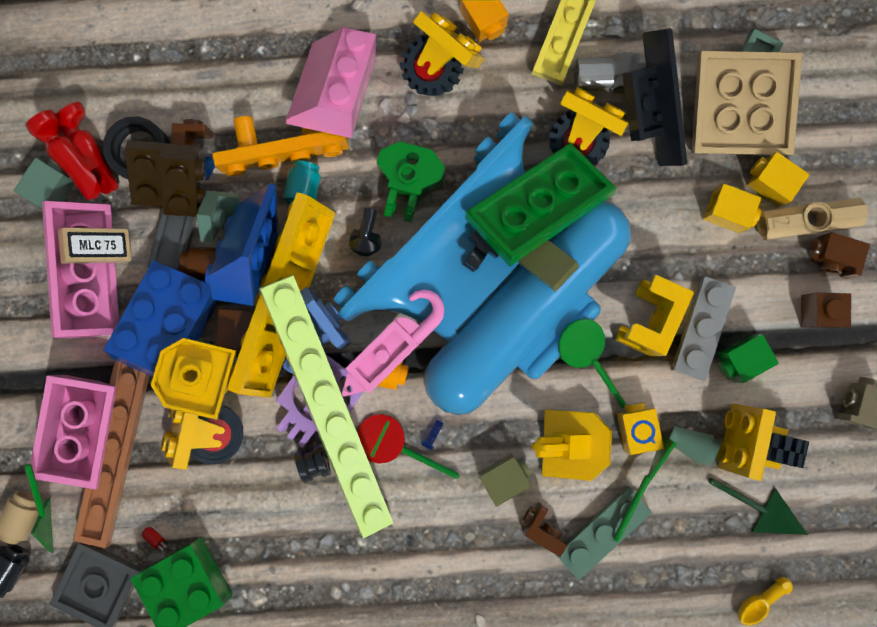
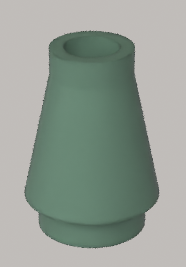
M676 425L673 426L668 437L669 440L677 443L676 449L700 466L703 463L708 466L712 465L721 444L720 441L714 439V435L680 428Z

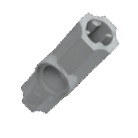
M622 52L611 56V58H577L575 65L576 88L612 89L614 93H625L622 73L645 68V57H640V54L635 52ZM676 60L677 74H679V64Z

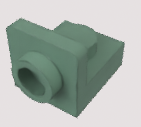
M206 191L197 212L200 241L214 243L218 230H223L229 216L233 217L238 203L241 202L239 194Z

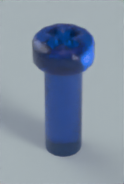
M436 420L426 441H422L421 445L429 450H433L434 446L432 445L444 423Z

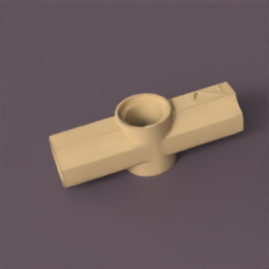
M860 197L825 203L814 202L804 206L762 211L757 224L759 234L762 236L763 241L863 227L866 225L869 215L867 204ZM809 212L816 218L815 226L811 225L808 221Z

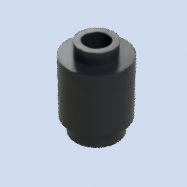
M16 544L0 546V598H3L7 592L13 590L30 561L26 555V550Z

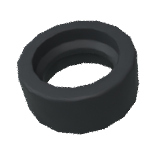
M140 116L125 117L115 122L107 130L103 140V155L108 166L125 179H128L127 166L120 158V148L128 135L136 131H143L151 135L155 143L171 144L167 135L157 125Z

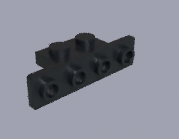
M666 28L644 32L642 37L646 67L622 73L631 141H642L655 136L658 165L683 166L687 164L673 30Z

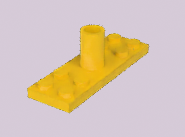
M296 192L294 201L287 210V221L283 232L277 238L276 252L268 274H264L260 287L294 275L300 291L305 287L310 288L336 213L312 197ZM258 291L254 303L256 308L249 328L241 339V350L236 364L232 367L227 390L240 395L271 398L286 354L260 291Z

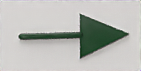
M709 478V484L761 512L751 532L808 535L776 488H774L764 507L716 479Z

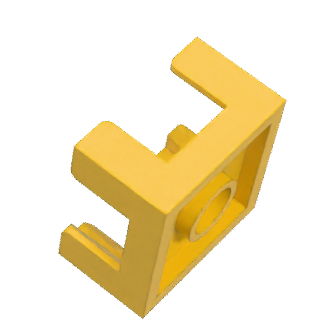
M654 275L651 282L644 279L641 280L635 292L637 297L658 306L649 319V327L646 328L637 323L633 324L631 329L621 326L614 340L648 356H666L694 292L663 277Z

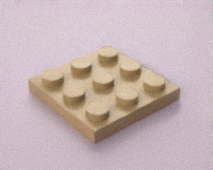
M698 52L691 153L772 155L778 152L781 155H794L803 53Z

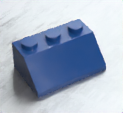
M268 184L238 203L233 217L229 216L227 218L225 237L223 240H218L215 253L216 259L214 264H209L206 270L205 281L206 284L210 285L213 300L254 305L259 291L258 288H260L279 234L276 185Z

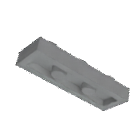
M706 276L701 277L674 358L672 371L706 381L736 290L735 286Z

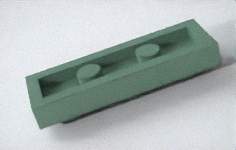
M626 486L566 542L567 547L561 558L557 556L578 581L653 513L640 500L620 541H614L613 537L635 496L630 487Z

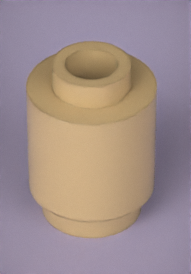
M15 491L13 497L7 499L0 514L1 541L9 544H18L19 541L28 540L39 516L32 493Z

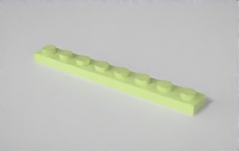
M290 275L258 289L357 529L364 539L393 524V521L294 275Z

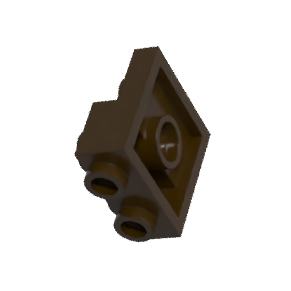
M127 140L125 152L131 205L163 207V215L197 217V212L206 194V189L200 188V180H204L205 161L199 159L198 146Z

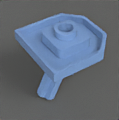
M307 287L301 290L300 293L309 310L308 313L321 345L323 346L331 340L336 348L345 349L349 346L351 341L341 329L342 325L339 323V320L342 317L338 315L339 311L331 301L325 304L323 300L319 299ZM286 359L283 368L293 374L289 361Z

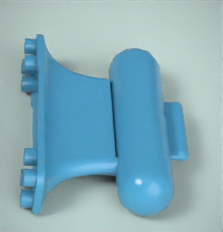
M513 112L509 113L498 126L500 130L496 136L501 141L496 144L488 136L475 150L477 154L474 160L478 163L477 170L392 259L389 258L380 268L372 260L367 262L357 273V276L365 284L357 292L346 285L333 299L342 308L338 315L346 321H351L368 311L387 310L401 313L422 323L431 314L432 304L425 298L410 301L409 296L415 291L422 289L431 290L438 294L443 301L445 310L442 321L433 331L447 343L428 363L424 371L423 383L426 393L434 405L446 413L455 415L469 414L479 408L517 367L531 379L540 378L560 357L558 340L564 328L577 319L587 318L594 321L600 314V305L587 292L625 253L631 240L630 222L621 208L608 201H604L549 239L550 242L576 260L579 265L578 269L556 292L516 262L509 267L500 256L495 259L487 254L479 268L474 272L462 265L476 246V244L468 239L474 228L465 219V212L525 173L522 156L523 145L533 122L527 116L520 120Z

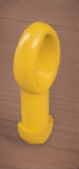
M786 577L777 578L775 580L776 583L761 595H753L747 598L738 610V621L743 625L751 626L764 620L770 611V605L784 594L788 595L793 589L791 580Z

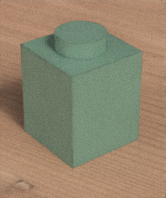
M35 157L13 191L42 209L43 201L63 202L75 184L66 175V172L51 158L46 163Z

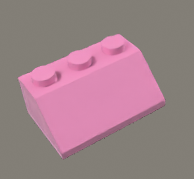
M343 27L313 42L286 118V124L352 138L376 61V34Z
M47 375L30 462L36 480L98 489L117 386L98 380L69 375Z

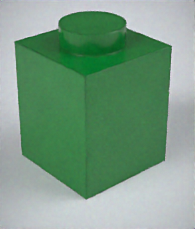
M763 334L750 335L717 353L721 360L719 362L721 372L728 380H732L735 383H745L779 364Z

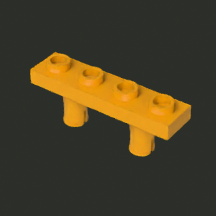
M240 116L233 119L238 147L212 154L214 165L223 174L226 173L227 176H238L245 174L246 169L259 167L260 170H269L278 167V163L291 161V163H294L297 160L308 162L311 160L310 157L322 154L324 157H336L343 154V150H348L350 147L348 137L301 127L303 133L301 136L258 144L253 118L251 116Z

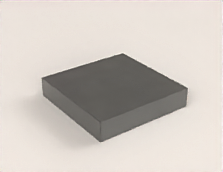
M78 543L49 605L95 627H115L134 588L130 578L143 570V568L97 546Z

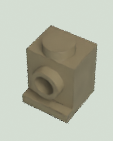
M860 377L858 383H851L850 388L845 392L843 398L844 412H837L835 419L877 430V380Z

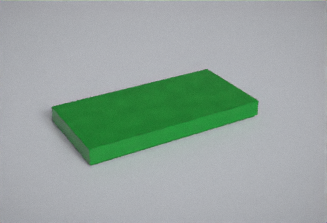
M569 143L465 212V219L511 267L613 196L617 187L572 143Z

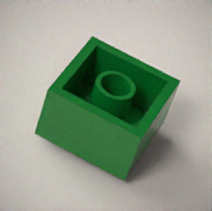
M202 536L130 578L155 627H187L224 606L233 595Z

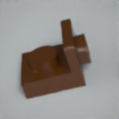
M185 119L183 124L172 123L171 144L197 146L193 138L212 139L213 132L206 125H203L204 122L200 120Z
M538 502L535 508L531 506L526 511L521 521V524L524 525L522 531L526 537L561 558L567 547L566 543L560 538L563 533L546 522L543 527L539 526L548 509L545 505Z

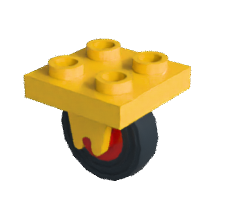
M224 405L221 406L218 420L169 409L168 418H172L170 431H164L160 449L165 451L164 456L172 468L187 470L190 455L195 460L205 464H219L230 459L239 450L243 441L244 427L240 417L230 407Z

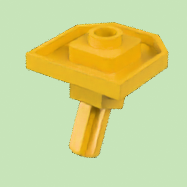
M182 338L161 350L151 387L165 408L218 420L224 395L228 391L227 384L236 351Z
M545 409L544 437H537L536 443H532L531 446L532 450H535L536 456L543 458L542 476L586 481L594 480L611 465L612 430L596 412Z

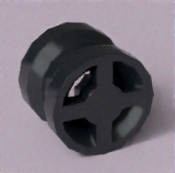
M321 444L313 446L312 450L308 452L300 450L294 453L296 468L304 484L312 482L314 477H327L331 475L330 464Z

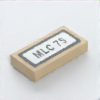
M58 229L61 264L128 263L131 261L128 229Z

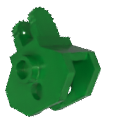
M401 141L380 150L377 166L387 180L389 190L384 216L392 218L396 210L398 195L409 198L404 212V221L412 223L418 200L421 201L422 195L442 187L445 166L433 150ZM411 160H417V161H418V162H417L416 164H414V165L411 164V163H409V161H411Z

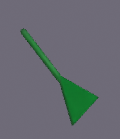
M662 437L664 449L656 451L649 473L644 476L613 537L614 541H620L647 486L676 446V442Z

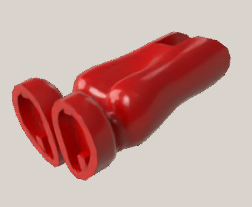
M81 102L68 104L56 114L50 109L34 115L27 121L25 127L36 139L44 142L47 154L68 174L87 200L98 198L100 192L109 194L119 188L93 135L87 130L79 129V124L86 115V109Z

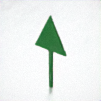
M26 464L24 466L39 515L31 534L51 553L53 552L50 498H46L43 505L32 465Z

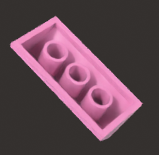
M43 201L42 210L52 338L76 339L112 335L119 322L115 263L61 264L58 229L61 228L112 229L111 205Z

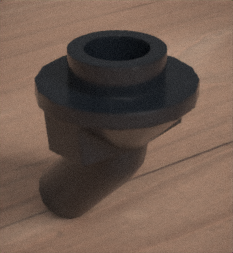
M364 208L360 229H353L350 234L349 247L358 255L370 256L381 249V236L372 232L377 210Z

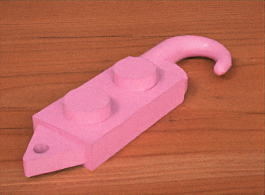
M422 289L415 291L409 296L410 301H415L418 298L428 299L433 308L431 314L420 325L407 317H399L394 320L345 368L348 373L342 392L343 397L364 391L370 393L440 324L444 317L445 309L443 301L438 294L431 290ZM347 386H351L353 390L351 392L348 391Z

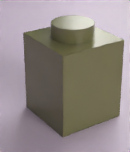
M512 453L478 473L481 482L496 507L532 487L527 479L532 475L523 458L516 460Z

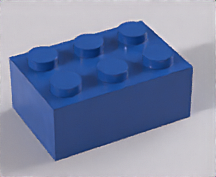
M153 260L103 351L113 360L153 377L161 350L182 338L194 341L200 339L219 300L212 299L209 284Z

